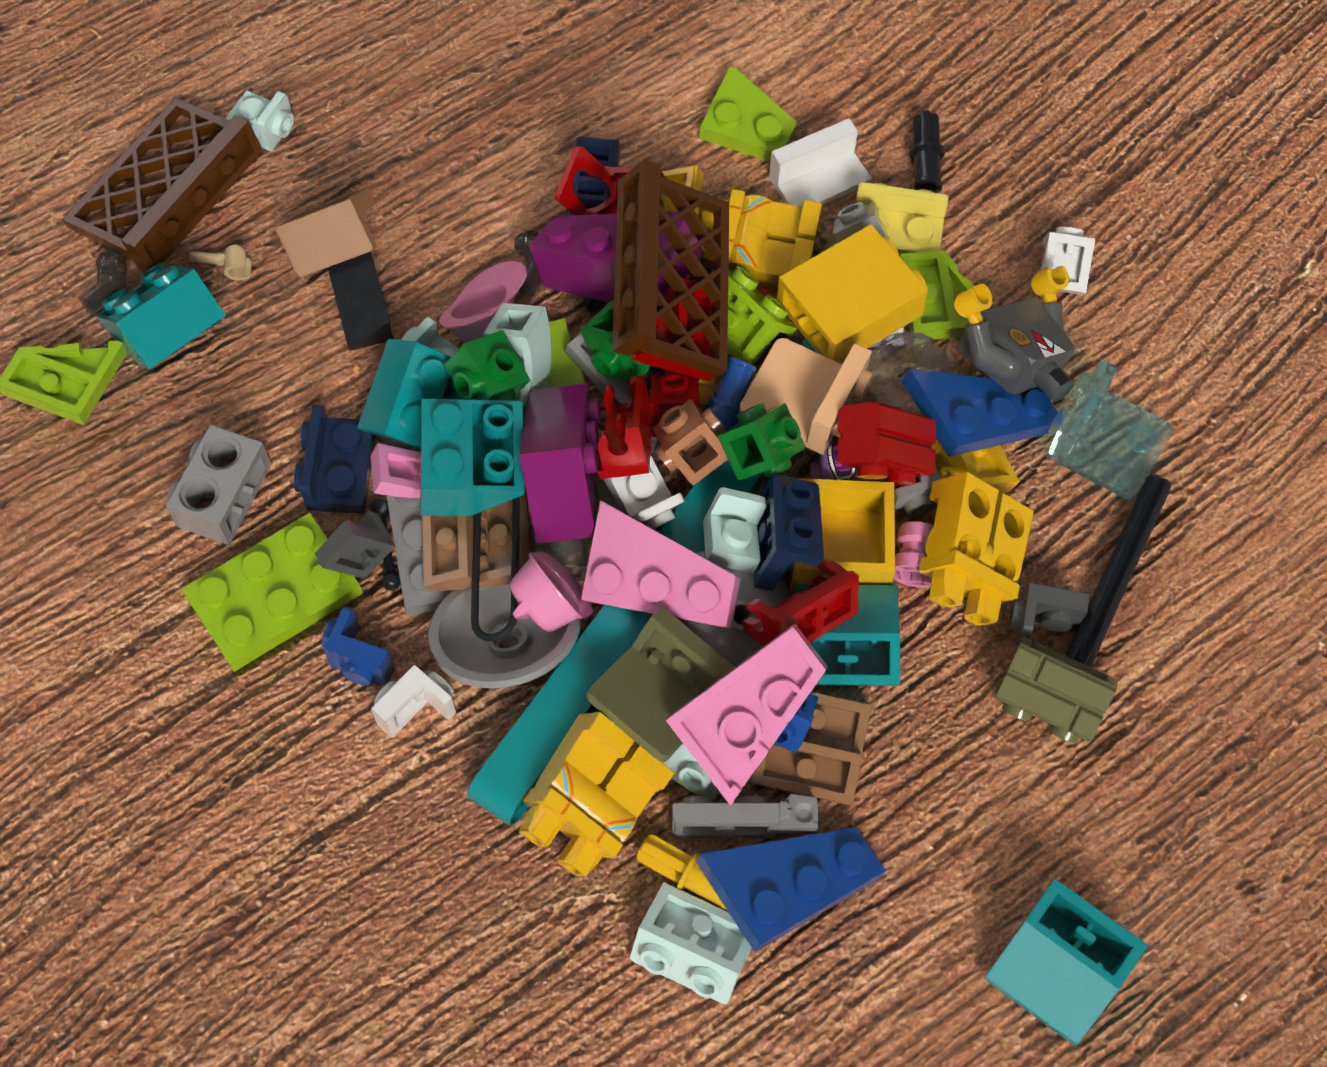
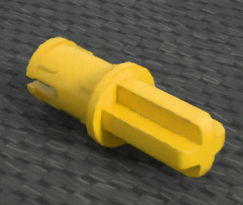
M649 834L645 838L636 857L639 863L678 884L677 889L683 891L685 888L721 909L727 910L697 865L696 860L700 855L698 852L692 856L654 834Z

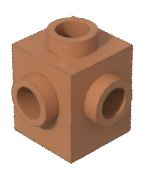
M689 399L682 406L678 405L669 409L663 414L659 423L652 428L661 444L655 448L659 458L671 472L679 469L692 486L728 460L717 437L727 431L725 426L710 407L702 412L692 399Z

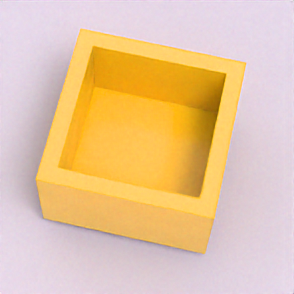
M797 478L814 482L819 486L824 559H831L848 572L852 570L859 575V585H892L895 575L894 482ZM795 562L790 571L789 590L791 593H797V584H813V579L818 576L827 579L830 577L817 566Z

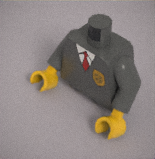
M1059 266L1051 270L1050 267H1046L1033 276L1031 286L1034 292L1043 298V304L1036 297L989 309L992 305V294L988 286L983 283L959 293L955 299L954 306L957 313L964 318H968L969 322L965 325L966 331L956 348L973 362L977 369L986 373L1008 393L1017 395L1040 388L1053 402H1057L1064 398L1074 386V381L1063 371L1074 353V345L1065 334L1062 302L1057 303L1056 292L1068 286L1069 274L1066 268Z

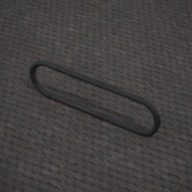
M519 497L513 499L511 580L519 571ZM481 512L474 514L471 625L473 632L478 638L484 641H497L507 636L516 625L517 619L512 614L518 607V602L511 591L510 619L506 627L500 632L487 634L481 630L478 622Z

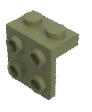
M661 606L651 616L632 646L591 685L586 697L594 707L656 760L664 762L683 744L666 722L667 718L735 667Z

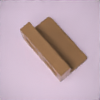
M369 187L294 215L275 227L279 239L299 277L317 272L375 249L376 243L362 215L363 212L376 204Z

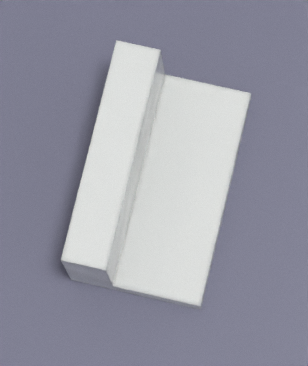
M849 118L771 152L769 179L785 204L803 207L805 199L822 202V205L858 190L860 182H872V177L854 153L858 130Z

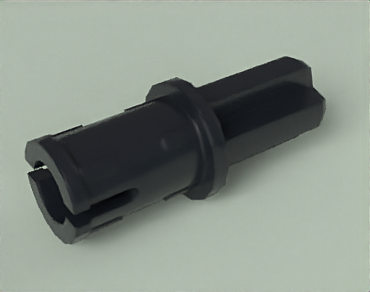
M924 110L920 115H916L913 118L914 145L910 148L909 156L914 162V190L925 189L939 193L942 190L941 160L944 158L945 149L940 144L938 115L930 113L929 110Z

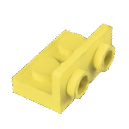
M859 183L856 203L863 202L866 205L873 201L876 202L879 209V218L890 240L896 246L898 254L940 250L948 195L934 193L925 189L912 190L893 187L884 183Z

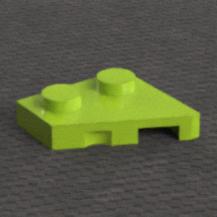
M729 66L700 126L699 139L771 162L772 151L792 142L796 133L797 121L736 67Z
M945 250L899 254V257L911 270L914 269L922 275L928 289L923 315L909 323L911 340L922 341L962 337L966 331L965 325L969 322L968 318H964L957 313L954 302L959 293L974 287L971 281L959 273L957 264Z
M117 340L108 341V347L82 349L80 343L60 344L54 348H45L43 346L19 347L0 377V394L85 425L128 351L124 343Z

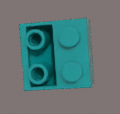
M159 263L140 276L143 283L129 293L126 289H121L102 302L105 309L95 315L115 340L124 343L130 357L139 366L149 370L226 316L193 268L173 264L165 266L164 263Z
M388 339L357 429L392 443L420 451L422 399H461L444 365L451 357L415 341Z
M422 399L420 423V515L472 516L524 495V478L519 457L523 434L522 401Z
M797 584V593L813 584ZM859 585L858 614L810 643L827 665L826 671L816 685L900 686L898 585Z
M1054 879L1000 954L984 980L1065 1040L1076 1046L1119 991L1148 945Z

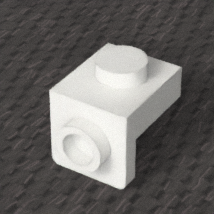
M413 665L398 682L391 681L378 692L374 700L375 705L371 708L377 726L393 738L427 702L449 720L456 713L451 697L454 691L437 673L432 671L427 676L417 666Z

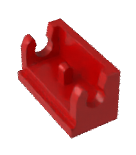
M644 375L633 376L630 379V395L632 400L628 403H620L614 398L615 390L611 384H608L605 388L604 405L607 416L604 419L603 431L599 435L597 445L599 453V479L649 473L653 416Z
M823 559L817 567L822 572L828 574L830 578L818 576L813 579V585L790 596L786 601L774 608H771L759 599L746 604V607L758 617L750 616L743 620V631L764 647L793 624H796L811 643L858 614L859 575L852 570L848 572L831 559Z

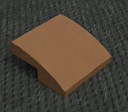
M525 488L524 495L519 497V570L530 558L528 555L530 553L528 499ZM513 500L481 512L479 588L511 583ZM422 515L423 587L428 591L472 589L474 515Z
M810 692V694L819 698L813 712L812 724L798 752L794 753L781 746L772 745L765 758L753 772L751 783L852 806L872 705Z

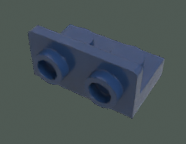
M313 405L310 421H304L302 424L301 446L302 449H305L304 463H297L295 468V491L301 492L307 511L365 514L371 475V453L374 450L376 436L357 429L360 419L328 418L323 405Z
M772 473L759 495L765 497L767 507L757 524L761 561L753 573L754 587L770 591L774 590L784 573H789L792 570L795 562L819 566L824 559L818 484Z

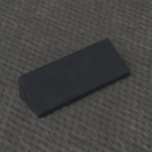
M371 251L328 267L349 351L384 343L388 339H394Z

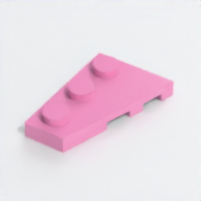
M600 500L581 600L654 614L663 606L677 619L731 629L740 577Z
M793 624L667 718L666 722L730 806L827 669V665L797 625Z

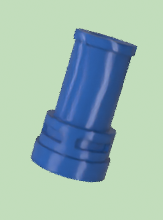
M728 357L727 371L722 374L714 397H709L708 403L702 412L710 407L726 430L737 425L740 403L757 368L742 360Z

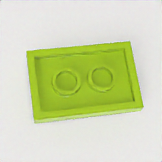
M311 513L306 514L181 588L233 672L363 594L361 586L354 576L325 569L320 565L315 553L328 538Z

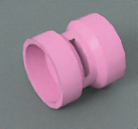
M906 522L899 526L896 539L899 553L895 555L894 580L917 588L931 587L932 579L918 571L921 558L927 557L925 551L926 541L934 525L924 522Z

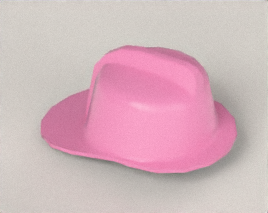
M508 261L486 269L464 288L452 306L440 316L439 323L444 328H454L465 343L483 337V333L502 303L515 304L514 296L527 277L526 266L521 262Z
M541 551L530 552L528 554L530 557L511 580L510 588L519 604L512 614L514 618L521 620L529 617L541 629L547 632L555 631L578 618L589 617L593 612L591 602L581 600L583 588L557 559L548 553Z

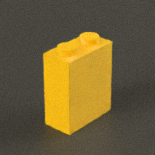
M870 224L781 275L778 283L777 300L789 310L787 316L817 353L842 364L854 343L867 349L921 317L928 289L922 275L914 269L911 270L899 257L894 243L888 237H882L874 226Z

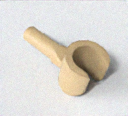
M239 245L228 246L225 249V253L190 251L189 253L190 262L224 266L225 276L232 280H246L251 276L252 261L246 257L245 250Z

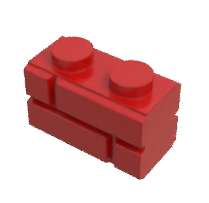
M879 402L843 405L839 409L838 432L842 434V437L838 439L837 462L843 466L857 469L858 478H886V482H894V486H911L916 484V477L931 476L935 472L936 450L932 449V445L936 443V421L931 417Z

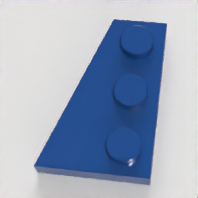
M909 369L902 379L903 384L922 415L931 417L936 421V438L948 457L1054 433L1064 422L1050 398L1040 388L1014 395L1008 393L991 378Z
M856 827L702 853L696 860L702 873L754 952L877 881L886 872V869Z

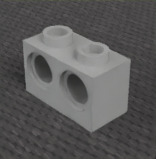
M209 425L204 437L198 439L193 444L189 454V464L181 479L175 480L170 486L166 507L178 528L230 546L272 464L262 442ZM225 460H234L229 466L218 467ZM204 500H213V502L205 508H196V506Z

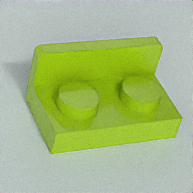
M737 266L734 271L729 269L728 353L733 358L754 366L779 332L792 336L797 327L786 317L789 313L787 307L771 295L764 297L756 289L759 281L748 271Z

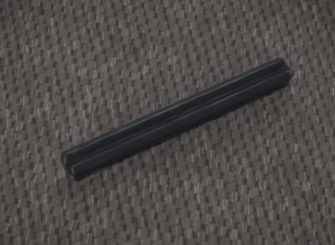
M1156 474L1147 476L1091 598L1087 614L1079 625L1066 656L1092 667L1171 490V483L1167 479L1161 478Z

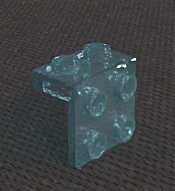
M1101 359L1092 375L1085 371L1080 375L1070 394V397L1076 399L1071 409L1068 410L1062 406L1054 418L1048 432L1055 435L1047 458L1124 499H1133L1136 497L1169 440L1173 428L1167 421L1109 392L1108 389L1119 367Z

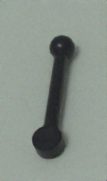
M376 499L371 502L369 509L371 512L378 513L388 531L386 520L389 516L388 503L384 499ZM391 551L383 559L385 575L382 577V585L385 589L394 591L399 588L401 582L400 576L395 573Z

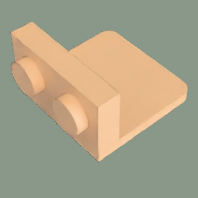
M780 338L775 341L742 399L739 412L760 403H764L767 410L786 403L792 418L799 425L801 438L805 446L824 455L833 436L842 437V434L838 432L839 409L843 405H851L854 397L862 399L870 385L874 373L867 370L872 351L854 343L844 363L840 364L791 340Z

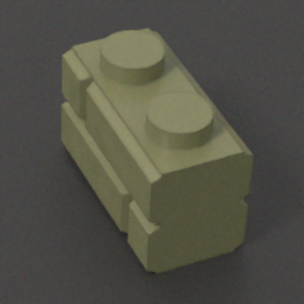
M1023 636L995 698L1004 702L1002 709L1018 719L1030 721L1033 715L1050 723L1049 731L1065 741L1078 743L1079 738L1091 742L1117 690L1118 679Z

